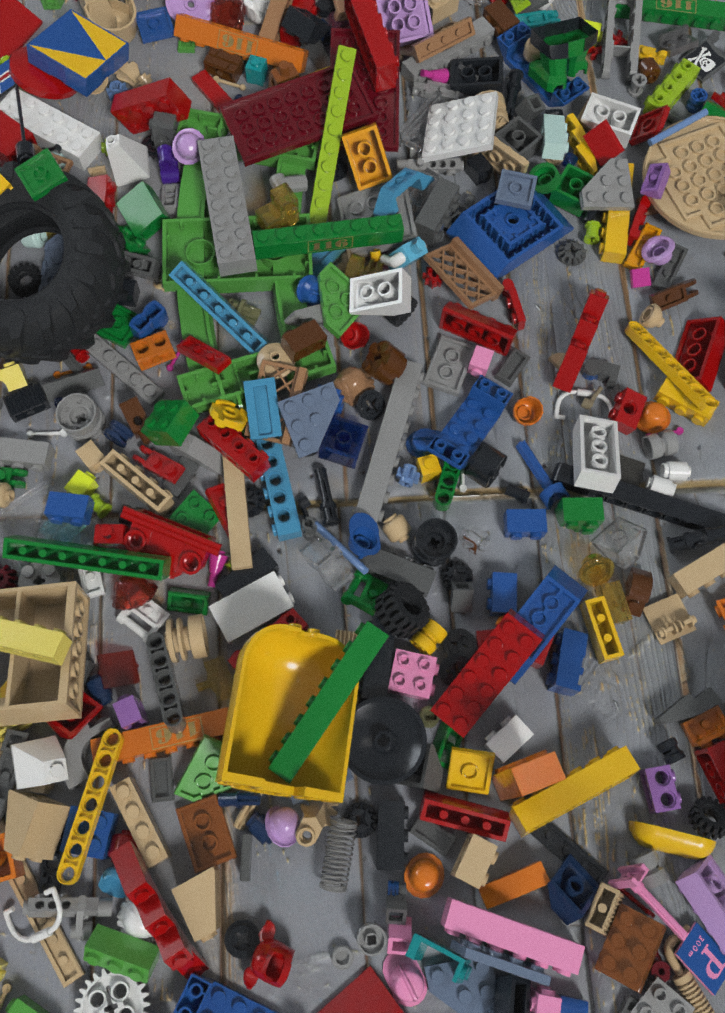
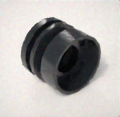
M440 518L426 520L418 527L412 538L411 552L420 564H426L431 567L442 565L456 549L458 543L457 533L454 527L446 520ZM430 542L432 545H436L434 549L433 546L428 545Z

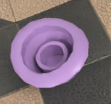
M185 128L174 137L172 152L179 163L193 165L199 162L200 155L197 140L205 139L200 131L193 128Z
M654 236L644 243L641 255L648 263L659 266L665 265L672 258L675 242L668 236Z
M286 806L270 808L265 817V828L269 838L280 847H290L297 841L296 831L300 825L298 813L293 808Z

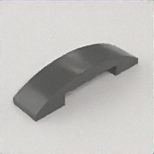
M7 729L0 749L2 751L0 757V821L7 809L8 792L10 789L15 790L16 788L10 745L29 741V733Z

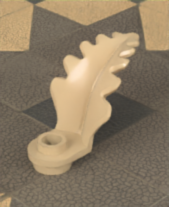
M127 61L113 73L117 74L118 80L130 84L133 88L150 84L153 81L150 73L146 75L144 72L140 75L138 65L134 61L131 63Z
M307 800L309 805L301 804L300 808L304 817L296 831L297 842L304 847L312 846L317 841L323 827L332 825L330 823V816L338 815V811L332 806H338L340 803ZM304 831H309L310 834H311V837H310V838H306V837L303 835V832H304Z

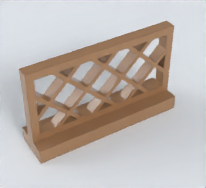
M466 17L458 22H450L434 30V34L401 47L400 55L413 56L416 63H421L475 35L472 18Z
M458 236L453 238L451 243L431 251L423 257L469 310L489 300L492 302L497 300L504 289V286ZM432 258L441 259V262H436ZM444 260L452 262L453 266L444 264ZM444 270L451 271L452 276L446 274ZM456 273L464 275V279L456 277ZM455 282H456V283H459V284H463V285H464V289L458 287V286L455 284ZM468 286L476 288V292L468 290ZM467 295L475 297L476 301L471 302Z
M262 359L258 379H263V376L267 378L264 374L266 365L273 366L277 373L271 377L276 378L280 376L284 382L283 386L276 389L277 393L287 387L290 392V398L305 391L309 374L307 368ZM287 370L295 371L294 379L286 383L281 374ZM282 418L280 419L283 422L282 436L279 439L269 438L262 440L291 447L292 441ZM247 421L244 436L250 437L249 423Z

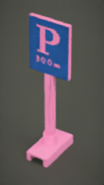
M644 863L620 866L617 869L621 874L620 878L610 879L608 884L615 889L630 888L647 903L681 940L674 955L712 995H716L725 980V955L720 951L718 944L697 922H694L689 931L686 932L644 887L642 880L649 871Z

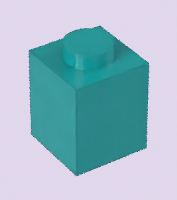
M250 54L245 66L247 83L263 87L268 75L266 58Z

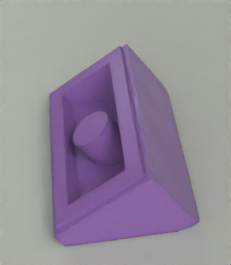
M668 163L650 164L640 194L655 199L662 198L671 173Z

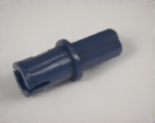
M241 790L235 793L223 792L218 796V804L220 807L233 806L238 809L243 806L260 805L261 794L243 793Z

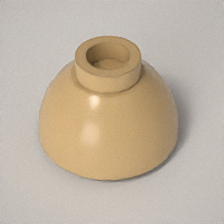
M656 303L647 306L639 319V323L644 328H660L665 322L662 310Z

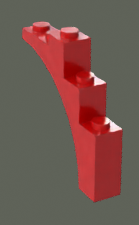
M599 288L590 290L576 329L554 379L553 387L568 393L571 392L608 303L609 295H607L606 291Z
M129 840L110 853L125 895L136 906L144 928L155 938L163 961L173 971L177 969L187 980H189L191 973L202 975L203 972L209 969L207 962L195 949L177 923L157 889L140 851Z

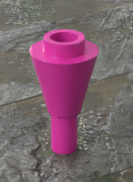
M447 68L430 71L422 69L420 72L421 77H426L436 82L447 84L450 78Z
M220 551L218 556L209 554L210 576L207 586L215 588L218 575L228 559L224 551Z

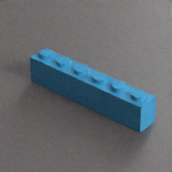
M181 261L169 274L179 286L251 354L259 352L268 344L269 341L186 261Z

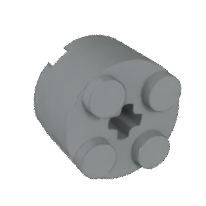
M33 562L22 568L18 586L66 582V579L54 565Z

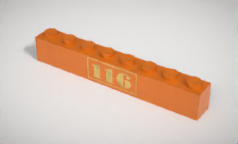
M176 14L174 36L179 37L180 41L189 42L190 40L199 47H205L206 45L215 49H223L226 53L242 56V59L248 61L250 54L266 58L267 65H273V68L279 67V63L285 60L293 63L298 73L305 72L309 50L188 14Z
M228 707L187 716L186 728L178 734L171 733L164 722L121 732L124 736V743L117 763L122 762L123 765L136 762L135 758L144 757V759L157 757L156 753L165 751V754L178 752V748L186 746V749L196 748L204 734L220 741V738L224 735ZM179 719L172 720L170 724L177 723ZM112 734L108 737L109 745L117 743L118 734ZM102 737L90 740L93 762ZM104 755L101 758L100 763L103 767L111 763L110 755Z

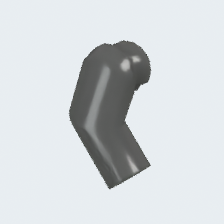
M347 253L341 254L340 263L335 265L344 274L349 270Z

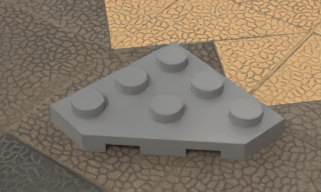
M610 158L579 193L581 210L632 211L635 208L628 159Z

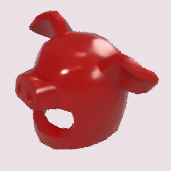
M267 920L259 933L260 943L253 953L250 966L246 968L243 974L244 984L249 990L256 985L258 978L272 986L281 988L291 971L295 949L274 939L276 929L271 920Z

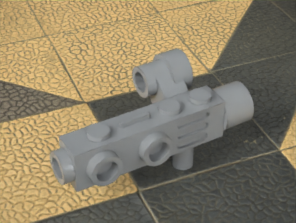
M409 146L408 160H396L397 174L404 168L428 173L429 176H438L439 173H446V176H455L456 173L464 170V161L460 158H446L424 163V160H422L423 148H417V146Z
M36 894L34 898L24 900L23 915H28V918L57 917V909L53 897ZM59 894L63 908L62 917H76V924H71L70 939L82 938V941L89 940L93 930V921H88L89 917H112L113 897L99 898L86 897L85 895L72 897L71 894Z

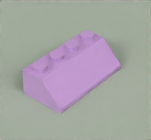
M710 854L682 872L675 883L681 894L690 903L693 912L704 923L707 932L712 935L719 945L722 954L725 955V874Z

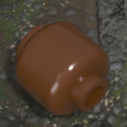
M646 57L638 62L637 73L645 75L647 77L646 84H651L660 76L661 68L654 58Z

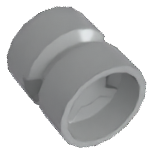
M672 430L659 432L658 435H646L642 438L643 451L649 460L661 458L663 454L669 456L678 452V439Z
M655 849L646 850L629 859L631 865L644 863L649 869L642 880L647 890L658 887L669 880L664 867L658 865L660 859Z
M366 922L360 926L357 932V944L362 953L367 956H376L384 950L387 938L379 924L376 922Z

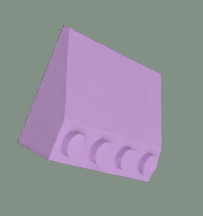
M376 0L377 12L382 15L383 27H386L387 30H400V47L421 41L434 34L428 0Z

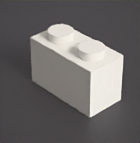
M517 715L512 718L507 716L500 723L502 728L498 732L493 730L484 738L487 742L483 746L488 752L495 753V759L500 765L504 764L534 735Z

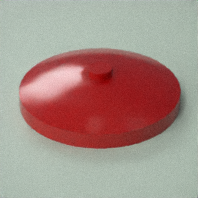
M27 46L19 48L11 55L9 62L10 75L14 82L26 92L37 97L52 100L69 98L77 93L76 90L67 86L60 79L28 62Z

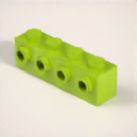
M685 58L679 64L676 63L671 70V74L667 73L662 84H658L655 87L652 96H647L643 103L645 107L642 113H647L664 105H668L671 110L695 82L701 68Z

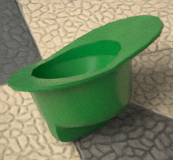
M544 162L537 164L529 173L530 175L538 176L535 190L540 194L553 192L562 182L560 173L552 163Z

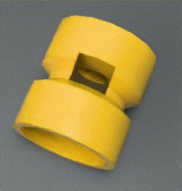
M429 618L426 626L421 628V631H417L409 641L422 654L431 656L437 649L436 644H441L448 633L436 621Z

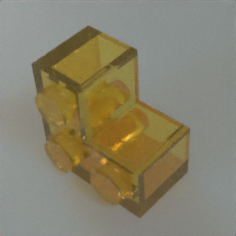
M286 182L270 190V203L255 210L256 221L262 230L293 226L299 221L298 198Z

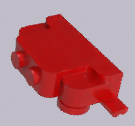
M124 506L120 517L132 522L130 530L124 536L125 547L129 551L172 557L170 577H168L170 579L185 573L189 575L196 574L205 567L209 554L219 555L222 544L215 542L216 537L146 509L135 510Z

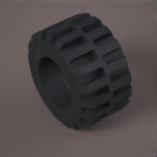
M400 581L391 585L378 595V598L375 600L376 605H374V608L377 611L376 616L379 618L380 624L392 636H397L400 639L408 638L426 626L430 618V613L428 612L430 609L426 599L422 596L423 594L408 582Z

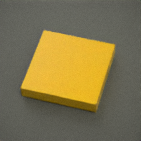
M452 746L446 789L488 795L495 753Z

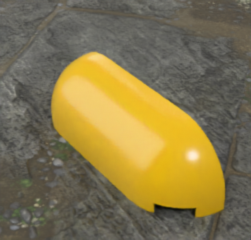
M629 821L628 823L629 831H631L633 838L640 846L648 849H655L656 851L687 859L699 860L709 856L716 846V841L637 821Z

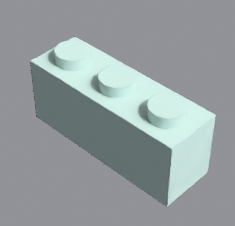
M543 115L540 129L541 135L544 136L541 144L543 159L563 160L564 153H568V124L565 123L563 115Z

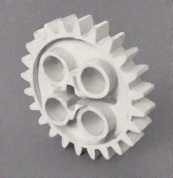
M106 968L102 969V976L97 972L93 973L94 981L89 979L85 981L88 988L79 989L83 997L75 999L77 1003L81 1004L79 1008L74 1009L76 1013H122L124 1008H129L132 1013H149L145 1011V1007L151 1005V1002L145 1001V997L149 996L150 992L143 993L142 990L147 985L146 983L139 985L138 982L133 981L130 977L112 972L108 973ZM119 984H124L127 989L126 995L123 998L116 994V988ZM108 985L111 988V998L106 989ZM97 992L101 993L104 997L101 1006H97L94 1003V995ZM111 1000L113 1004L117 1003L118 1008H116L114 1012L113 1010H108V1006L111 1005Z

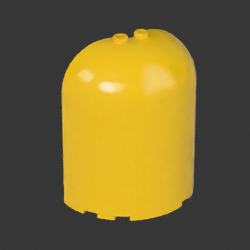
M295 623L267 626L257 631L246 641L236 663L215 782L220 785L231 786V788L279 797L294 796V799L343 803L359 681L290 784L268 769L271 764L268 761L275 750L280 751L284 745L281 743L283 737L288 731L290 733L293 732L296 727L293 723L300 713L304 715L308 710V707L305 705L310 697L318 695L321 690L318 686L324 677L329 678L333 673L330 668L337 658L341 660L345 655V652L342 651L345 647L343 643L331 636L321 634L318 629L309 628L307 632L302 631V625Z

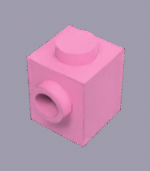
M476 345L467 373L477 378L480 375L485 377L494 351Z
M406 917V925L388 924L387 954L406 955L412 941V917Z

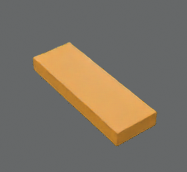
M646 222L623 266L630 270L642 268L646 262L641 255L644 243L654 236H659L662 229Z

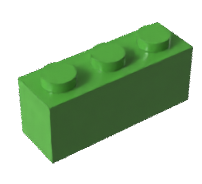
M97 923L85 945L83 960L92 966H100L114 974H122L130 977L135 982L147 984L159 960L160 951L155 944Z

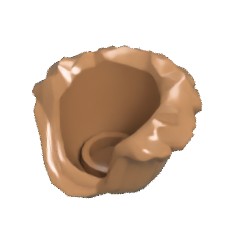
M349 366L342 369L333 382L336 389L342 390L344 402L350 406L357 405L356 402L359 399V395L365 392V390L375 389L373 385L374 379H371V376L361 367Z

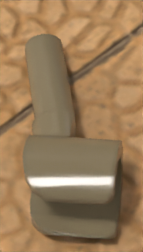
M599 386L591 396V399L584 397L581 407L587 410L590 409L603 388Z

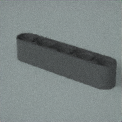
M153 632L147 637L146 646L161 713L168 730L171 733L178 734L183 732L187 725L173 663L166 648L165 638L161 633ZM161 643L160 646L154 647L155 644ZM161 661H166L163 665L158 666ZM170 679L168 684L162 685L163 681ZM175 698L173 703L166 704L169 699ZM174 718H179L177 723L170 724Z

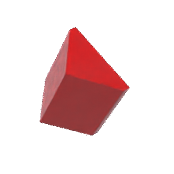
M607 119L583 135L600 166L605 165L610 158H616L625 151Z
M83 692L82 718L49 721L47 723L59 737L72 740L103 709V706Z

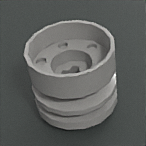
M74 393L64 397L58 403L55 410V418L58 425L75 441L87 443L90 440L94 441L100 437L105 429L106 418L102 410L85 394Z

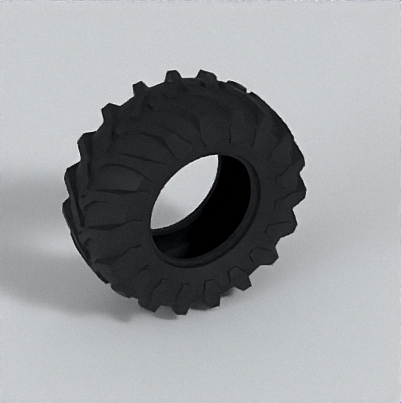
M15 161L5 162L0 174L12 185L13 189L7 188L0 195V263L8 250L18 241L29 235L43 232L62 235L64 255L57 274L42 290L22 299L8 300L0 298V358L29 365H37L41 360L61 362L68 359L70 350L89 349L95 344L94 334L100 329L112 328L116 320L112 312L118 301H126L128 292L123 289L124 275L127 272H131L130 262L126 261L124 257L123 247L126 241L123 233L119 232L120 229L114 219V215L105 206L102 199L75 176L63 171L68 181L54 187L48 194L35 202L14 170L21 164Z

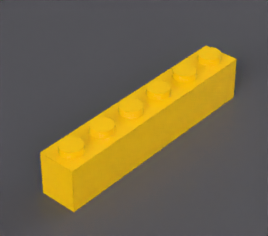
M628 163L632 185L634 164ZM630 211L603 212L601 223H604V226L600 231L602 243H600L598 254H601L600 261L622 264L627 253Z

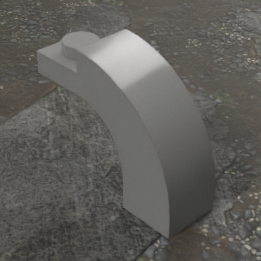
M103 717L94 723L95 726H92L89 722L72 740L68 739L66 741L63 753L66 758L69 778L65 782L69 790H76L87 783L90 770L87 765L86 756L91 745L90 740L103 736L104 732L110 728H117L114 719Z

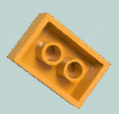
M376 122L342 134V141L359 191L387 182L393 178Z

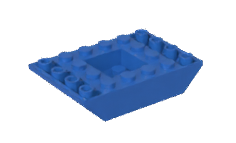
M496 190L463 211L446 231V234L451 240L458 236L497 279H500L574 230V227L544 194L537 193L536 190L534 191L530 210L495 203ZM515 219L517 223L511 224L508 220Z

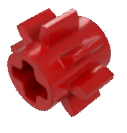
M426 267V272L422 275V279H425L424 285H428L431 289L437 286L441 287V281H443L441 277L431 267Z

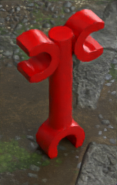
M619 29L616 34L617 36L613 34L614 45L627 46L628 41L622 37L623 32ZM602 45L589 48L588 53H592L590 61L595 60L597 55L602 53Z

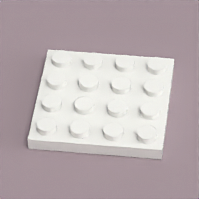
M497 91L430 105L422 152L424 163L493 150L499 97Z

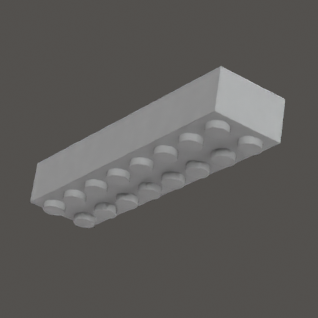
M234 136L197 140L220 277L258 271Z

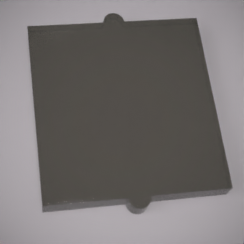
M620 455V481L639 486L640 481L644 478L642 475L646 463Z

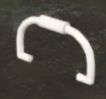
M577 388V390H571L570 393L563 392L557 398L554 418L565 420V415H559L561 401L566 396L576 394V396L591 398L595 391ZM599 394L597 398L602 399L607 404L610 412L613 408L612 403L607 397Z
M55 886L44 890L45 896L52 893L57 909L56 921L51 927L38 931L30 937H25L17 932L10 917V913L15 911V907L11 906L3 911L7 927L18 941L35 944L52 936L53 932L58 929L62 921L63 908Z

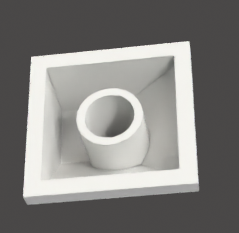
M56 735L10 745L17 790L69 779L66 758Z

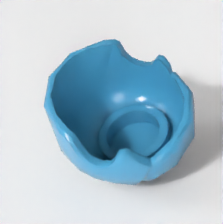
M115 866L106 868L99 880L98 887L102 892L116 898L127 897Z

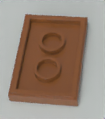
M218 794L210 795L175 809L195 874L238 857L223 809L218 804Z

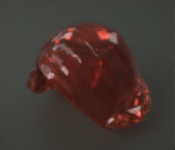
M215 0V2H211L210 17L212 22L243 30L246 13L243 0Z
M121 575L115 581V595L112 607L116 610H132L133 608L144 606L146 602L152 600L158 586L155 583H150L145 578Z

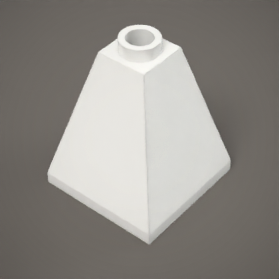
M120 134L110 135L106 138V150L118 187L150 178L147 146Z

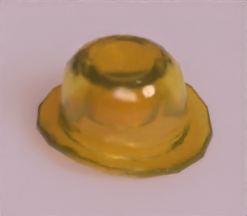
M589 554L582 561L579 578L586 585L592 587L601 586L611 579L615 565L611 559L601 554Z

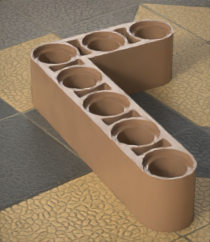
M270 0L259 36L275 41L280 40L281 24L293 0Z

